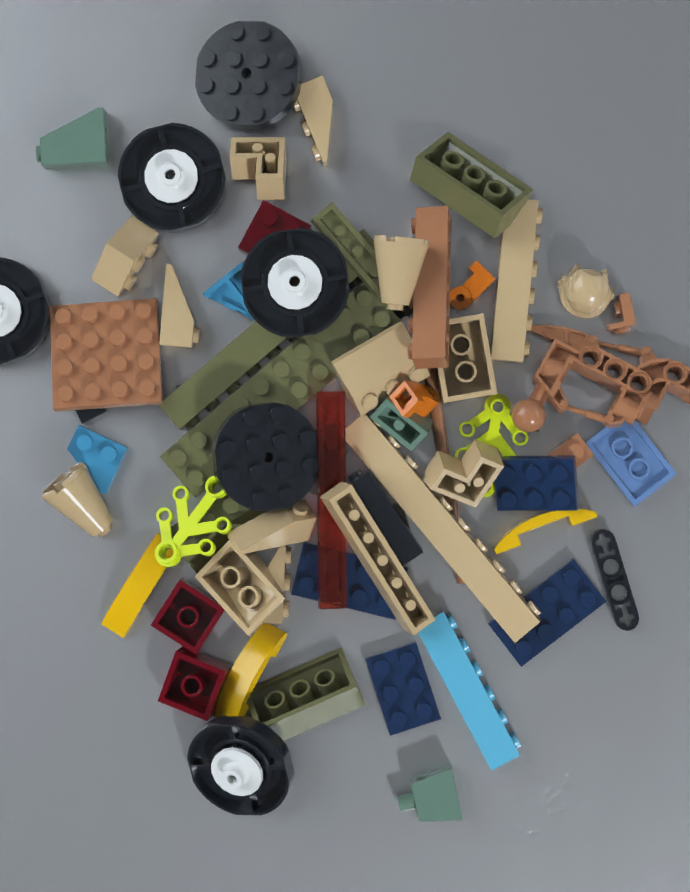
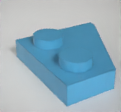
M242 261L205 291L203 295L254 320L243 300L240 276L244 261Z
M78 425L67 450L78 463L84 462L99 491L107 494L128 448Z

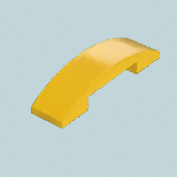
M578 509L577 511H546L527 518L512 527L496 542L492 549L495 554H499L521 545L518 537L519 534L565 517L569 525L574 526L598 516L595 511Z
M159 533L156 534L101 623V625L122 638L129 631L138 613L168 568L159 564L155 557L156 547L162 542L161 534ZM172 549L166 551V558L173 556Z
M263 623L239 654L224 683L215 709V718L219 716H245L250 707L246 704L270 657L276 658L288 635L287 633L269 623Z

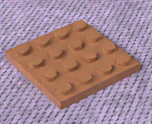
M157 298L50 306L53 410L55 412L163 404Z

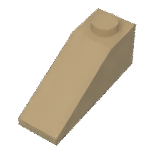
M166 264L159 345L194 349V343H199L200 327H196L195 318L174 266Z
M302 499L288 508L269 510L228 532L227 537L239 555L309 541L317 516L306 500Z

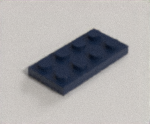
M307 542L303 543L291 595L396 619L356 554ZM403 566L404 570L407 573L408 567Z
M572 558L523 596L527 603L532 601L539 608L541 614L538 616L541 618V621L517 642H514L495 619L491 620L488 624L522 667L602 606L606 600Z

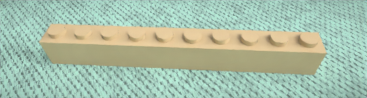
M369 413L357 418L340 435L514 642H517L540 623L541 618L538 615L541 614L539 608L532 601L527 603L521 596L524 591L514 579L510 582L503 574L506 572L505 568L497 559L493 561L486 554L488 548L481 539L477 538L474 540L468 532L471 528L462 517L457 519L451 512L453 506L444 496L439 498L433 490H430L426 475L422 478L416 470L419 466L410 455L405 457L399 450L401 444L392 435L387 436L381 429L382 427L370 418Z

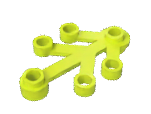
M503 394L489 396L485 401L484 411L470 421L462 422L459 426V433L463 437H471L477 427L490 419L488 431L476 440L498 448L503 456L516 455L499 433L501 422L512 434V441L515 445H525L529 439L527 432L520 431L514 425L509 414L511 410L510 400ZM500 402L503 405L502 411H494L493 404ZM463 425H471L472 431L470 434L462 432ZM519 432L525 436V440L522 443H518L515 440V436ZM472 443L465 448L457 449L454 457L458 458V453L462 450L467 451ZM495 482L490 486L484 497H489L495 492Z
M211 476L206 481L205 489L207 493L190 516L187 502L191 496L190 491L184 486L174 488L172 495L176 500L179 530L174 537H172L170 525L174 520V513L166 507L160 508L157 511L156 519L160 523L162 542L156 547L155 557L162 566L173 567L184 556L196 554L211 556L214 554L216 546L209 539H202L198 544L183 545L189 536L213 532L228 534L231 531L232 523L226 517H219L215 521L199 523L215 500L226 496L223 490L218 493L215 492L214 488L218 484L215 476ZM185 490L184 498L178 499V492ZM168 512L169 518L162 521V514ZM222 521L227 522V527L224 530L219 529V524ZM210 543V550L203 552V545ZM172 549L173 556L166 558V551Z

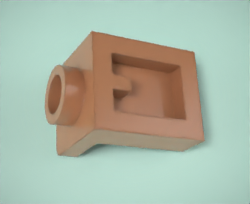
M630 292L616 296L617 301L613 302L616 318L620 317L621 322L609 324L606 326L607 331L614 330V335L630 332V327L636 325Z

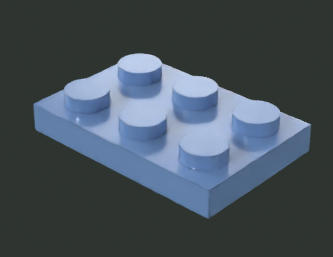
M636 420L632 426L623 422L621 427H604L585 442L594 454L593 456L633 507L677 474Z

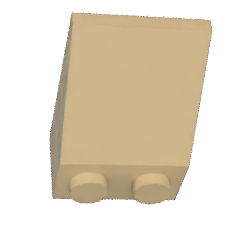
M230 540L195 576L248 636L286 599L285 594L261 557L256 552L239 555Z

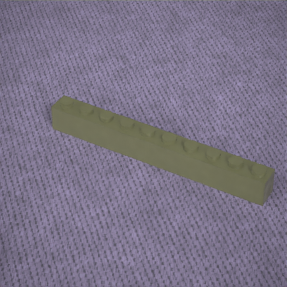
M362 229L359 233L375 251L374 240L365 229ZM347 264L349 287L353 290L362 280ZM255 321L164 399L163 404H159V406L180 430L185 427L190 430L200 421L198 416L203 411L211 412L221 403L219 398L225 392L228 395L232 394L241 386L239 380L246 374L249 378L262 368L259 365L260 362L266 357L269 360L273 359L282 351L279 347L286 340L291 343L297 337H280L267 331Z

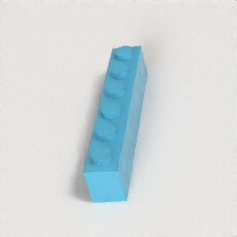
M441 610L433 614L436 620L419 631L418 634L492 771L520 756L517 748L521 747L514 732L508 734L504 726L508 723V720L502 709L496 710L491 702L496 698L490 686L486 685L483 687L479 679L483 673L476 660L471 663L466 653L470 652V649L463 637L457 638L454 629L458 626L451 613L445 615L444 611Z

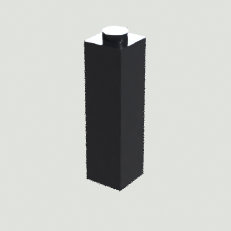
M360 468L349 475L350 481L347 483L351 484L401 565L404 566L422 554V547L370 469L368 468L363 472Z

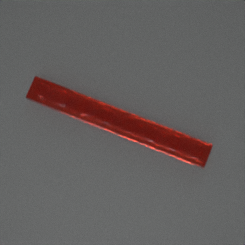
M316 391V429L319 463L317 477L318 608L343 609L347 608L346 538L320 496L340 482L346 483L345 391Z

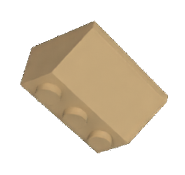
M401 321L331 361L347 400L360 416L380 406L404 380L419 383L430 376L428 368L416 369L413 360L408 358V343H412V338Z

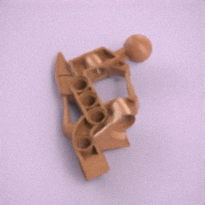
M532 325L531 332L553 343L532 380L535 388L530 397L517 402L513 407L511 415L514 425L520 431L527 433L534 432L543 426L546 419L543 405L546 401L549 405L552 404L559 413H563L565 410L578 413L586 418L602 422L607 428L621 427L623 422L632 426L635 419L647 425L653 412L658 409L666 391L690 404V367L679 361L667 358L657 359L648 346L641 349L622 344L615 345L598 341L595 335H589L571 328L553 325ZM600 347L639 356L640 365L635 367L602 350ZM590 357L594 360L595 364L588 365L584 362L583 358ZM569 369L617 394L607 415L568 405V401L560 386ZM607 370H615L619 377H611ZM667 373H675L679 380H671ZM637 382L641 384L643 390H635L631 383Z

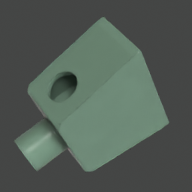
M446 765L412 779L413 793L397 796L400 812L416 809L419 821L463 819L451 765Z

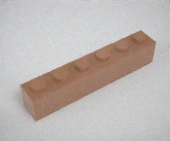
M448 206L416 208V218L411 219L412 234H415L417 239L428 240L429 247L409 304L410 309H413V317H409L408 320L409 334H412V343H408V358L413 360L416 369L449 368L452 217Z

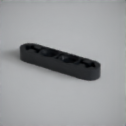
M598 529L593 532L590 538L593 555L613 620L620 629L629 631L636 628L639 623L637 607L616 539L609 530ZM600 534L610 538V541L606 543V547L609 552L614 550V555L610 554L602 558L599 557V553H604L603 547L596 545ZM614 559L618 564V569L614 574L609 575L605 573L603 565L605 561ZM616 585H622L626 590L625 597L621 600H615L611 595V590ZM629 601L630 606H625V609L629 615L633 614V618L630 619V624L626 625L619 620V618L623 617L622 609L620 607L615 609V605H623Z

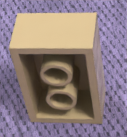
M484 313L450 319L449 368H436L442 404L497 394Z

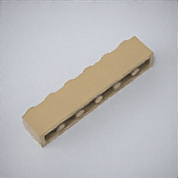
M528 199L512 224L501 233L490 344L492 361L522 363L523 359L529 356L530 342H526L525 338L526 331H531L532 315H528L529 304L534 303L535 288H530L531 277L536 278L537 261H533L534 250H539L540 235L536 234V224H541L543 208H538L539 200Z
M340 482L320 496L402 629L415 635L436 619L353 486Z

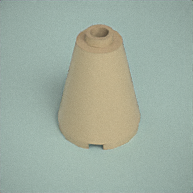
M384 235L374 236L381 303L387 304V309L403 311V305L409 306L429 247L428 240L398 236L386 238Z
M82 461L69 468L73 473L61 474L43 491L41 497L92 537L96 535L102 537L112 529L110 524L113 518L87 466Z

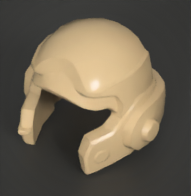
M576 264L568 275H564L558 280L557 286L559 287L561 304L566 311L577 317L592 318L600 315L607 308L610 301L614 300L615 296L613 287L609 286L608 273L606 269L602 270L601 273L591 269H580L581 266Z

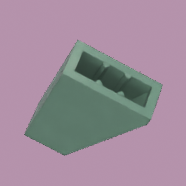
M96 108L41 137L40 146H36L37 162H41L45 169L109 166L107 112L104 108Z

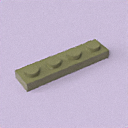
M331 202L311 219V223L322 235L337 246L344 256L346 263L381 302L375 251L335 204Z

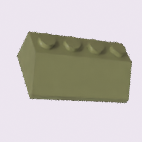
M449 132L416 156L410 181L493 238H496L512 224L534 190Z
M226 495L215 500L199 523L215 521L219 517H226L231 521V530L267 511L251 510L236 503ZM222 521L219 524L220 530H224L227 527L226 521ZM178 523L171 526L172 537L179 530ZM213 532L189 536L183 545L198 544L202 539H209L216 546V550L211 556H204L202 554L184 556L196 574L229 541L228 534ZM210 543L203 545V552L210 550Z
M342 647L255 685L247 700L252 718L271 728L283 741L366 705Z

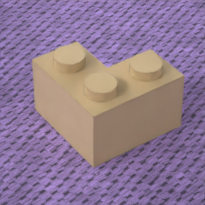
M231 137L230 166L232 180H256L257 200H285L287 168L285 137Z
M132 215L106 243L91 280L117 297L124 289L129 291L137 279L134 275L135 272L137 273L145 262L144 258L150 259L156 251L158 245L155 244L159 232Z
M475 439L461 460L437 451L424 472L430 490L476 508L503 469L504 464L498 448Z

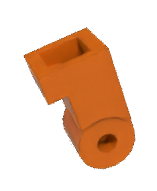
M477 260L468 269L473 275L462 286L455 287L450 292V306L455 310L461 311L468 308L495 281V278Z
M406 380L389 396L402 417L410 418L413 413L426 417L441 401L437 392L430 386Z

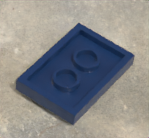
M575 455L501 456L504 467L495 479L497 511L578 510L579 500Z
M416 642L365 658L390 736L441 719Z

